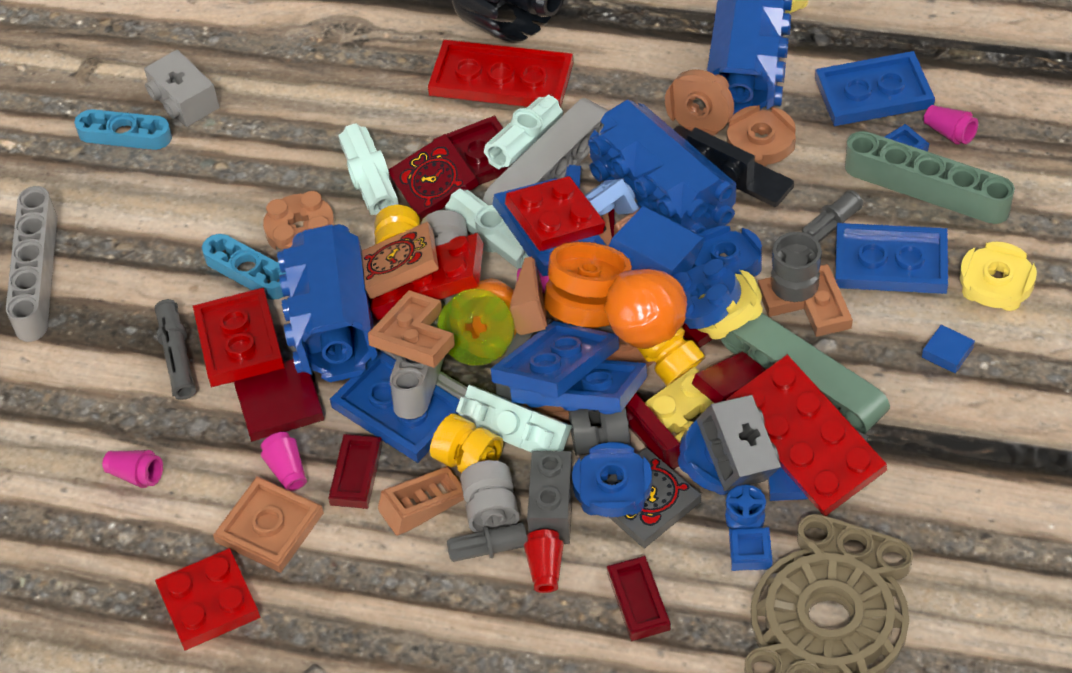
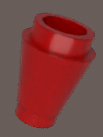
M542 529L532 531L527 535V542L524 544L534 590L539 593H550L558 590L564 543L559 539V533L554 530Z

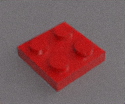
M570 176L506 193L505 205L539 251L599 235L604 231V220Z
M230 548L155 580L184 651L261 618Z

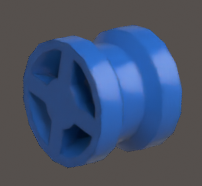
M739 485L730 490L726 497L725 513L726 524L730 529L762 528L764 526L766 499L762 491L751 485Z

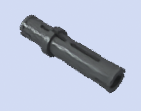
M171 299L161 300L154 307L159 325L157 338L158 342L163 345L172 396H175L178 400H185L191 398L196 393L185 345L187 332L184 325L180 322L177 302L175 303Z

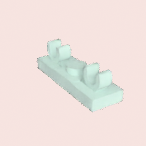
M468 385L464 397L461 396L456 409L458 415L473 422L476 429L483 427L503 438L504 442L531 453L532 451H563L572 425L521 404L512 403L511 400L473 385Z

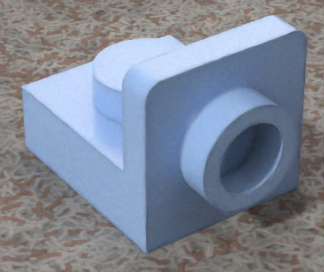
M623 179L606 180L584 195L600 216L610 212L613 208L617 214H631L639 209L634 200L635 194L632 188Z

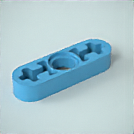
M90 109L81 112L74 121L79 138L86 143L157 150L166 147L172 140L169 123L161 116ZM131 126V129L125 133L115 132L119 127Z
M225 234L212 235L203 242V255L206 264L210 268L250 290L264 287L267 299L275 300L284 297L280 281L277 282L279 275L286 274V272H281L278 262ZM244 262H253L256 264L255 267L249 271H240L237 269L238 266Z

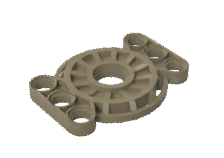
M808 515L798 525L797 542L802 550L795 551L775 562L763 574L754 590L750 611L751 626L759 648H755L747 655L744 673H754L752 666L759 661L771 663L775 667L774 673H884L897 660L906 642L909 626L908 605L903 591L896 580L902 579L909 574L912 566L913 551L901 539L824 515ZM810 528H819L826 533L827 537L822 541L815 542L809 540L804 533ZM849 540H858L865 545L866 549L862 553L852 554L847 552L843 545ZM896 552L904 557L905 562L900 566H890L885 563L882 557L886 553ZM768 585L767 598L759 602L762 592ZM894 596L899 604L901 614L895 610ZM835 601L843 605L848 611L850 621L840 629H823L811 622L809 617L810 610L819 602ZM758 616H765L767 632L762 635L758 624ZM893 628H901L900 637L894 647L890 642ZM881 654L886 657L881 663L867 670V666L872 664Z

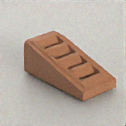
M532 256L524 259L510 303V312L516 332L519 335L546 330L547 327L542 283L535 259Z
M446 466L382 490L378 510L395 535H400L463 501L462 486L451 469ZM441 483L448 493L443 494L437 485ZM427 491L432 499L429 500L424 492ZM413 499L417 505H413L410 500Z

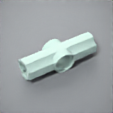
M548 94L546 97H538L527 108L517 109L513 113L511 122L486 143L484 154L487 156L489 164L497 169L509 167L562 117L563 110L560 108L558 100Z
M357 123L346 126L344 131L338 135L340 145L347 159L352 183L356 190L360 189L370 215H377L382 209L390 205H398V198L389 180L386 161L381 150H376L369 131L366 127L359 126Z
M458 189L451 194L450 200L445 205V210L455 211L466 219L467 230L472 234L478 232L484 243L483 250L492 253L496 252L517 269L522 268L524 259L529 256L494 206L487 205L469 190Z

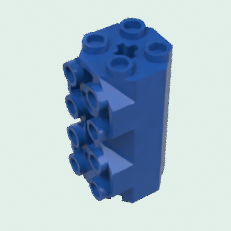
M792 0L717 1L707 71L714 75H722L727 79L729 90L734 100L733 115L749 106L760 105V109L767 106V110L773 106H781L783 86H777V82H784L786 62L779 61V59L787 58L789 38H783V35H790L791 15L785 13V10L791 11Z
M627 99L604 114L600 120L604 124L600 133L594 130L588 140L590 157L593 161L589 167L596 180L601 182L623 179L632 188L638 208L647 206L698 234L713 227L725 226L732 220L735 215V210L732 207L736 203V183L647 106L641 103L637 105L635 102Z
M341 224L304 230L295 235L290 248L277 252L280 270L282 273L286 272V274L279 275L283 296H289L288 299L282 300L286 322L290 321L289 324H284V332L288 346H294L297 350L293 352L297 373L306 372L311 375L312 371L321 373V378L328 382L361 376L366 370V362L370 358L373 361L378 353L377 348L369 346L368 333L373 329L374 325L370 296L365 289L362 249L359 238L350 233L348 227Z

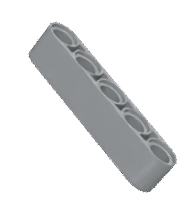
M586 98L580 99L490 185L484 195L483 202L487 205H492L493 197L496 193L554 178L560 179L565 177L566 168L569 164L578 165L590 153L588 140L594 130L600 133L604 126L600 120L609 110Z
M32 186L24 189L17 199L7 291L6 313L16 336L25 342L38 340L46 333L48 328L57 214L49 192L41 186Z
M458 294L440 299L442 313L430 326L453 333L449 322L451 304ZM397 356L390 376L393 410L397 416L404 419H415L425 414L444 358L433 368Z

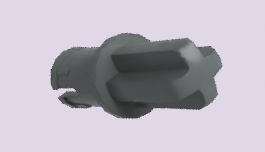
M847 190L832 205L822 207L820 215L806 225L802 232L815 237L818 242H821L831 232L837 231V223H844L854 213L862 209V198L855 191Z
M523 522L488 530L486 526L483 527L482 532L450 538L447 540L449 558L453 562L489 555V558H494L493 554L523 548L527 542L525 526Z

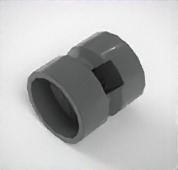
M789 232L780 236L774 242L772 249L771 287L774 293L781 299L790 302H802L812 298L817 292L820 280L819 269L822 249L815 237L803 232Z
M625 408L622 412L614 414H603L599 410L588 409L568 411L576 456L589 454L590 448L602 443L617 442L630 446Z

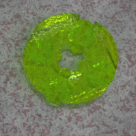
M469 289L457 294L443 307L437 324V328L454 333L455 345L448 354L458 362L471 366L487 365L503 357L513 341L515 332L514 319L507 304L492 292L483 289ZM474 317H481V323L487 325L486 332H481L479 338L474 339L472 338V332L466 331L465 327L466 324L473 323Z

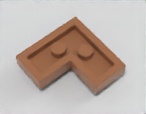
M828 264L820 266L819 287L815 295L802 302L785 301L778 297L772 290L771 277L758 280V286L762 293L761 300L768 317L804 309L816 337L852 329L853 322Z
M410 290L368 333L369 346L433 368L454 347L455 343L454 333L430 326L442 313L441 300Z

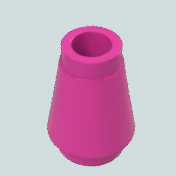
M931 105L924 115V123L926 125H929L956 145L970 143L978 130V119L973 117L972 113L968 111Z
M278 432L267 437L261 443V458L286 490L292 492L302 488L307 483L296 439L290 437L287 432Z
M110 450L105 454L102 462L105 473H109L140 488L156 485L163 472L162 459L151 450Z

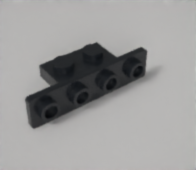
M676 126L673 129L736 183V189L773 207H777L794 188V180L755 162V155L696 127L692 131L682 126Z

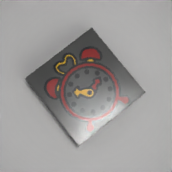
M645 448L638 454L642 459L644 456L648 460L652 471V489L650 496L645 501L644 508L637 514L609 517L644 549L701 503V494L648 448ZM612 474L608 480L603 482L608 485H616L622 480H617L616 474Z

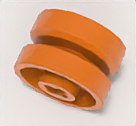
M591 242L565 243L554 248L549 256V280L546 283L544 293L545 309L553 317L564 323L594 328L610 326L607 314L604 311L607 293L620 273L632 270L630 260L622 252L612 247Z

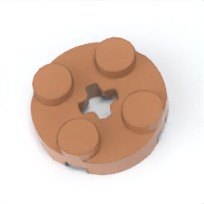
M693 69L680 73L669 86L665 94V107L672 121L676 119L680 125L690 131L696 127L714 136L724 129L732 118L734 100L729 90V83L725 77L719 74L714 75L705 70ZM699 98L706 106L703 110H700L699 105L693 103V100Z
M760 105L749 106L736 112L730 119L726 141L755 155V162L766 167L767 164H774L785 159L795 150V123L786 112L779 108L771 107V111L760 110ZM755 133H759L760 135H768L767 137L760 138L756 137Z
M315 191L294 194L270 201L266 206L267 213L263 220L266 239L275 250L276 246L279 249L290 248L295 235L304 230L335 225L330 205L322 200L321 195ZM304 221L301 228H297L294 223Z

